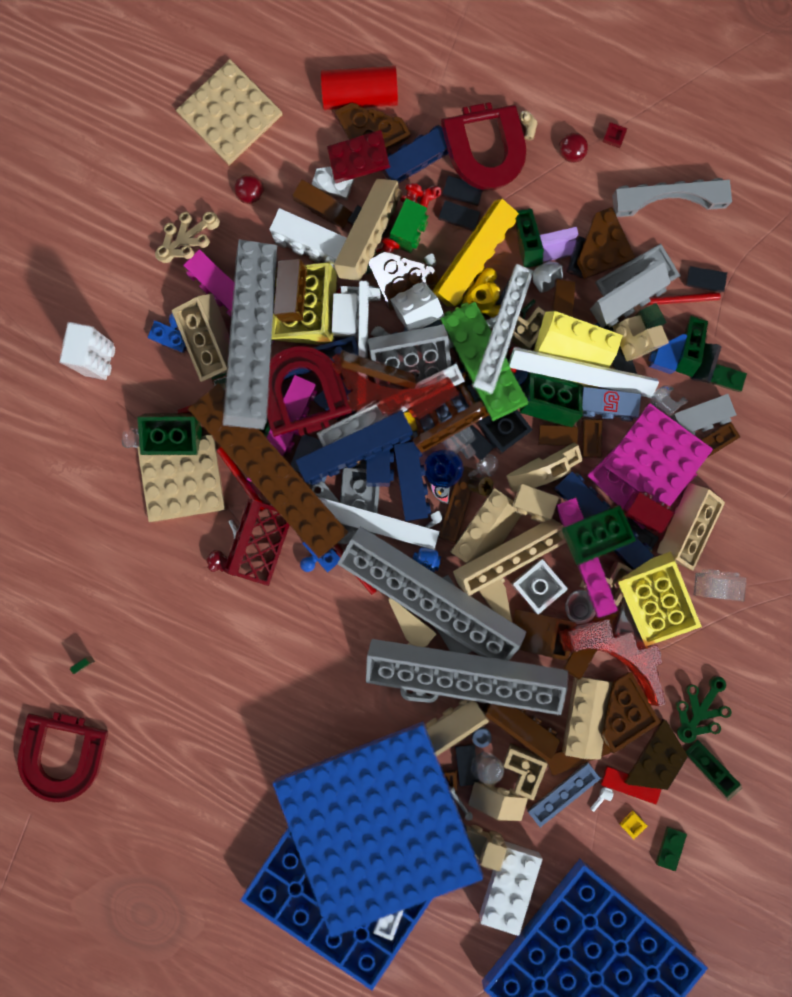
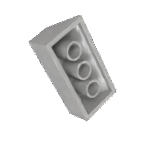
M661 259L599 299L593 305L590 311L602 328L607 325L611 328L619 322L618 318L621 316L628 317L635 312V307L638 305L643 307L651 301L650 298L656 295L659 297L667 291L666 287L670 284V279L665 261Z

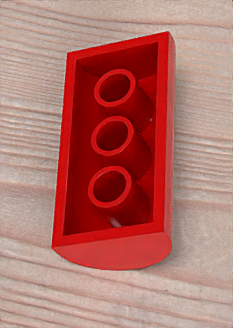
M396 66L321 70L324 110L340 109L350 103L357 104L362 108L398 106Z

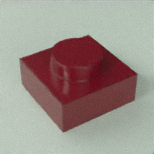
M610 122L602 142L620 148L628 128Z

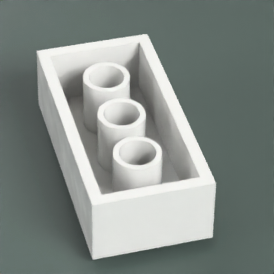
M280 208L270 227V232L276 245L282 248L286 246L292 248L294 253L301 256L303 254L308 255L312 261L320 263V261L323 263L329 262L334 269V263L347 239L342 235Z
M68 323L60 362L83 376L107 380V376L111 373V357L115 354L114 343L93 327Z
M505 841L507 850L500 872L496 870L492 872L479 917L481 924L519 936L542 857L537 851Z

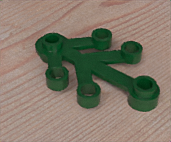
M713 676L709 680L710 690L700 706L697 697L699 688L694 684L686 686L685 690L689 695L693 713L690 721H688L686 713L689 708L688 704L683 700L676 702L675 708L679 713L681 726L677 730V736L682 742L691 743L696 739L697 735L706 733L719 734L721 732V726L716 722H710L706 726L697 727L701 720L720 716L728 718L731 716V709L725 705L720 706L718 709L707 711L718 692H722L726 688V681L722 677ZM718 681L722 683L720 688L716 687ZM694 687L695 692L691 694L689 689ZM681 703L685 705L683 710L679 709ZM726 708L728 712L726 715H723L722 710ZM713 725H717L716 731H712ZM690 730V736L686 737L685 732Z

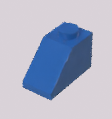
M682 334L668 341V344L652 351L648 361H651L649 367L668 374L675 372L687 335Z

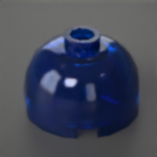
M448 449L437 450L431 453L425 460V464H427L425 475L429 482L437 488H449L459 482L463 475V461L454 451Z

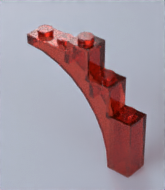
M339 353L332 357L334 360L332 366L338 374L342 373L345 377L342 381L347 389L353 390L347 395L349 400L346 402L352 411L356 410L358 413L379 401L380 403L377 406L383 415L387 413L388 416H391L409 404L408 411L413 419L417 417L421 420L459 395L449 377L421 388H388L367 380L353 370L342 367Z
M598 619L559 631L564 651L595 649L617 658L636 677L650 705L662 706L666 704L665 694L659 679L660 675L656 668L657 665L662 664L658 645L637 647V639L634 636V632H621L613 635V628L609 619Z

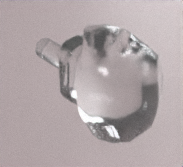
M130 428L123 432L122 445L125 448L140 447L138 429Z
M487 455L476 464L477 469L468 473V476L471 478L478 473L482 476L486 474L488 477L495 475L500 467L498 460L494 455Z

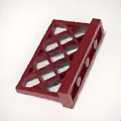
M248 498L223 570L225 573L269 586L290 526L287 521L278 526L275 517L280 515V513L273 506ZM261 507L267 508L270 514L269 517L263 520L258 515ZM272 519L276 528L266 532L263 523ZM260 525L264 534L254 538L252 534L253 528ZM278 531L280 539L272 544L268 535ZM266 537L270 546L260 551L257 541ZM254 543L258 552L248 557L246 548ZM271 549L274 554L273 559L266 562L262 553ZM260 556L263 565L254 569L250 560ZM248 562L251 571L246 574L239 573L240 566ZM265 567L268 574L265 580H261L256 572Z

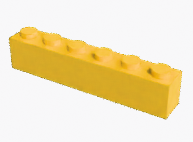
M503 199L495 200L433 289L432 292L448 307L457 306L463 300L462 295L472 287L475 276L483 271L486 260L494 255V249L497 244L504 240L506 231L515 224V218L519 213Z

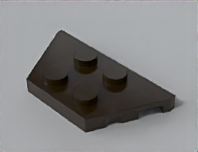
M662 719L625 779V784L664 790L670 788L688 756L665 719Z

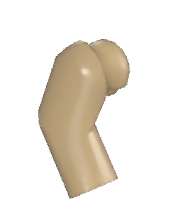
M523 111L520 113V119L526 128L524 138L533 140L537 121L530 112Z

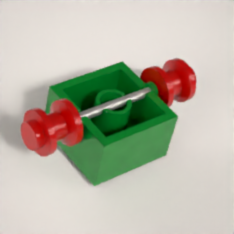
M416 183L406 185L407 194L406 196L402 195L400 198L404 204L392 228L390 238H382L381 242L384 245L382 249H377L376 253L382 250L393 253L394 250L401 249L411 254L413 248L417 249L421 240V231L425 232L429 218L427 207L420 205L416 201L418 197H422L424 194L420 185Z

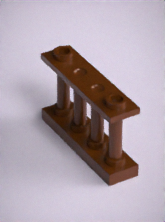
M466 372L461 373L464 382L404 411V413L414 412L418 436L413 441L421 453L489 415L482 401L476 403L467 387L471 384V381ZM459 390L469 406L460 413L450 395ZM444 400L452 415L451 418L444 422L441 421L433 406ZM427 409L435 427L425 432L417 414Z

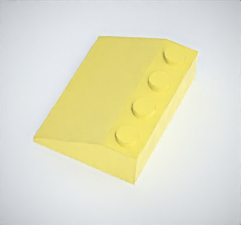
M329 262L305 265L307 267L303 321L281 322L273 314L271 339L307 344L333 342L334 293L336 294L337 272ZM275 274V286H276L277 278H276V274Z
M556 311L545 312L534 351L609 368L617 355L623 335ZM579 383L584 387L598 388L597 386Z
M671 551L650 559L618 580L645 647L701 627Z

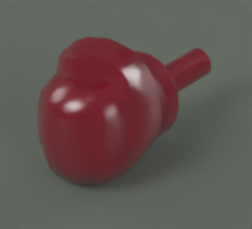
M213 550L206 559L207 568L211 572L218 570L223 572L228 558L221 551Z

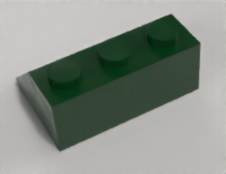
M528 372L522 390L528 400V404L520 408V413L573 427L583 416L582 384Z
M144 413L137 417L140 455H198L202 426L192 413Z

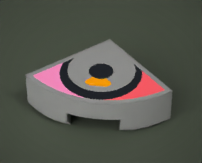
M431 483V491L434 496L441 502L448 503L450 484Z

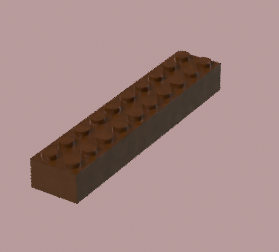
M219 383L216 384L188 409L318 558L322 557L349 532L259 429L223 425L225 390Z

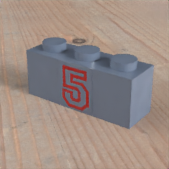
M589 387L582 388L583 416L594 417L595 415H602L603 419L619 417L621 421L632 422L633 419L639 417L641 394Z

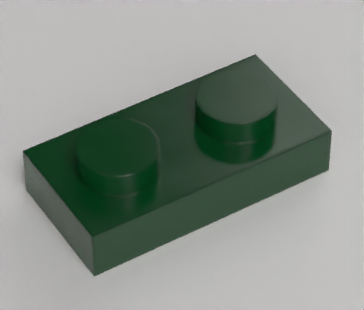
M716 364L710 384L742 392L747 373Z
M669 826L666 827L656 859L657 866L676 872L687 837L686 832Z

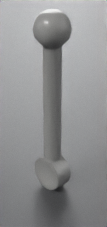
M450 786L451 793L465 813L466 820H471L473 818L472 813L467 811L456 795L455 788Z

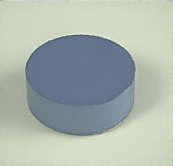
M480 727L472 733V740L476 746L483 748L490 744L492 737L487 728Z

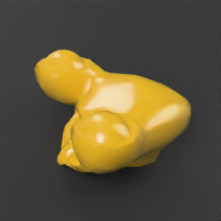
M485 268L480 273L478 279L466 292L462 301L463 304L476 302L481 313L490 318L498 316L501 305H495V302L499 299L500 288L493 283L497 278L496 271L493 268Z

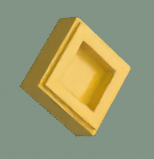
M633 810L619 823L633 839L647 827Z

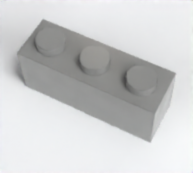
M729 394L675 413L670 418L693 435H696V430L702 429L704 432L714 428L713 424L717 422L720 425L731 422V417L737 414Z

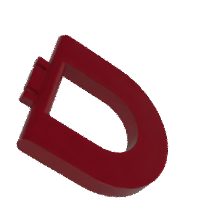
M487 102L485 106L484 103L469 106V110L468 107H463V115L442 118L441 126L451 163L457 174L466 183L482 190H496L505 187L520 174L526 160V142L516 105L492 109L491 102ZM497 119L505 152L504 159L499 166L485 167L475 160L464 124Z
M305 346L292 347L279 352L270 360L267 418L274 437L298 430L299 435L303 436L305 435L304 428H306L307 434L322 430V422L325 428L330 427L328 420L352 413L340 373L334 362L321 351ZM295 369H309L321 381L329 410L290 421L282 395V382L285 376Z
M54 712L53 718L29 713L26 718L17 758L18 772L23 784L32 794L45 801L66 802L77 798L92 786L99 774L108 730L85 726L86 718L82 717L79 718L77 723V716L64 713L61 715V719H59V712ZM48 728L85 736L78 767L70 778L63 780L54 779L42 767L41 755Z

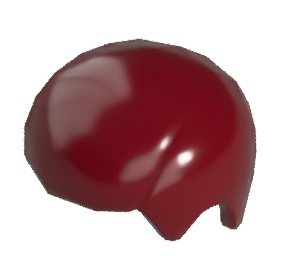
M579 133L568 134L559 143L560 155L567 162H579L587 155V140Z
M245 174L237 179L234 191L236 197L241 202L252 204L260 200L264 186L262 181L255 175Z

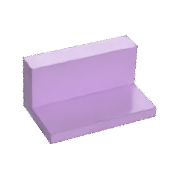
M577 227L540 235L544 248L543 262L572 255L576 237L578 236Z

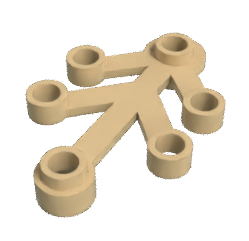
M188 212L181 213L179 216L181 225L177 239L172 242L173 235L177 232V228L173 223L166 224L164 226L166 236L163 245L158 247L155 252L157 260L168 263L174 257L190 259L194 255V251L190 246L207 247L210 241L205 234H201L197 238L192 237L205 228L210 230L217 228L220 224L217 215L212 212H206L203 215V221L187 231L189 224L192 222V217Z

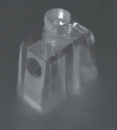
M470 426L441 442L453 455L461 451L467 460L476 454V451L470 445L476 440Z

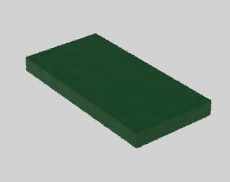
M621 505L561 528L577 566L636 541Z

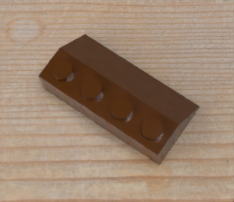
M490 703L485 704L482 711L487 718L550 764L560 742L556 736L558 733L549 726L547 729L540 725L542 721L536 716L532 715L530 717L525 714L526 709Z

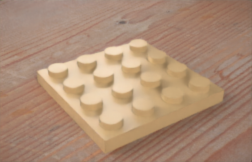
M231 60L226 62L176 110L177 114L228 165L236 160L283 115L282 111Z
M211 435L201 436L198 455H140V447H137L149 522L226 510L215 439Z

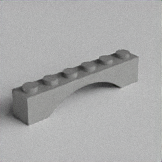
M716 178L706 182L700 179L693 181V183L678 181L669 185L667 183H658L655 186L641 184L633 188L621 186L612 195L614 212L617 217L633 216L646 205L667 198L690 200L707 210L727 208L732 203L730 180H723V178Z

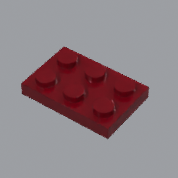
M381 130L327 146L336 184L390 168Z

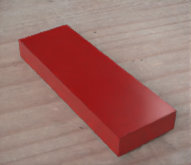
M606 766L600 783L602 786L657 805L662 789L627 785L624 781L629 773Z

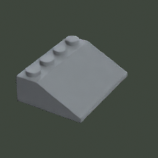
M444 325L367 339L371 360L413 373L416 383L451 366L448 334ZM374 377L378 400L386 399L407 388Z

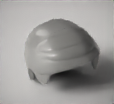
M548 261L534 270L533 282L540 293L553 288L556 278H563L562 265L557 262Z
M577 590L569 595L565 603V611L569 619L577 624L587 623L595 616V611L588 592Z

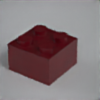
M645 491L632 493L622 509L624 515L653 532L662 533L674 512L670 511L671 507L662 501L655 502L652 500L654 497Z

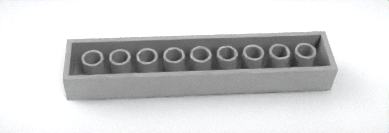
M240 239L238 241L223 425L263 429L266 422L277 245Z
M361 526L350 540L337 563L482 657L509 661L521 646L526 631L471 596H468L462 590Z
M376 639L371 640L367 655L366 683L561 715L567 690L568 670Z

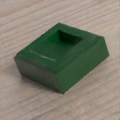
M92 656L85 657L71 666L70 670L72 674L79 673L95 661Z

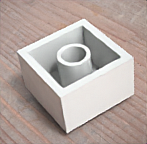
M424 281L415 284L412 288L398 293L390 299L398 318L408 331L422 329L444 317L438 298Z
M334 293L332 333L335 340L354 336L355 340L358 341L359 300L357 294Z
M543 559L536 561L510 583L536 614L541 613L568 590Z

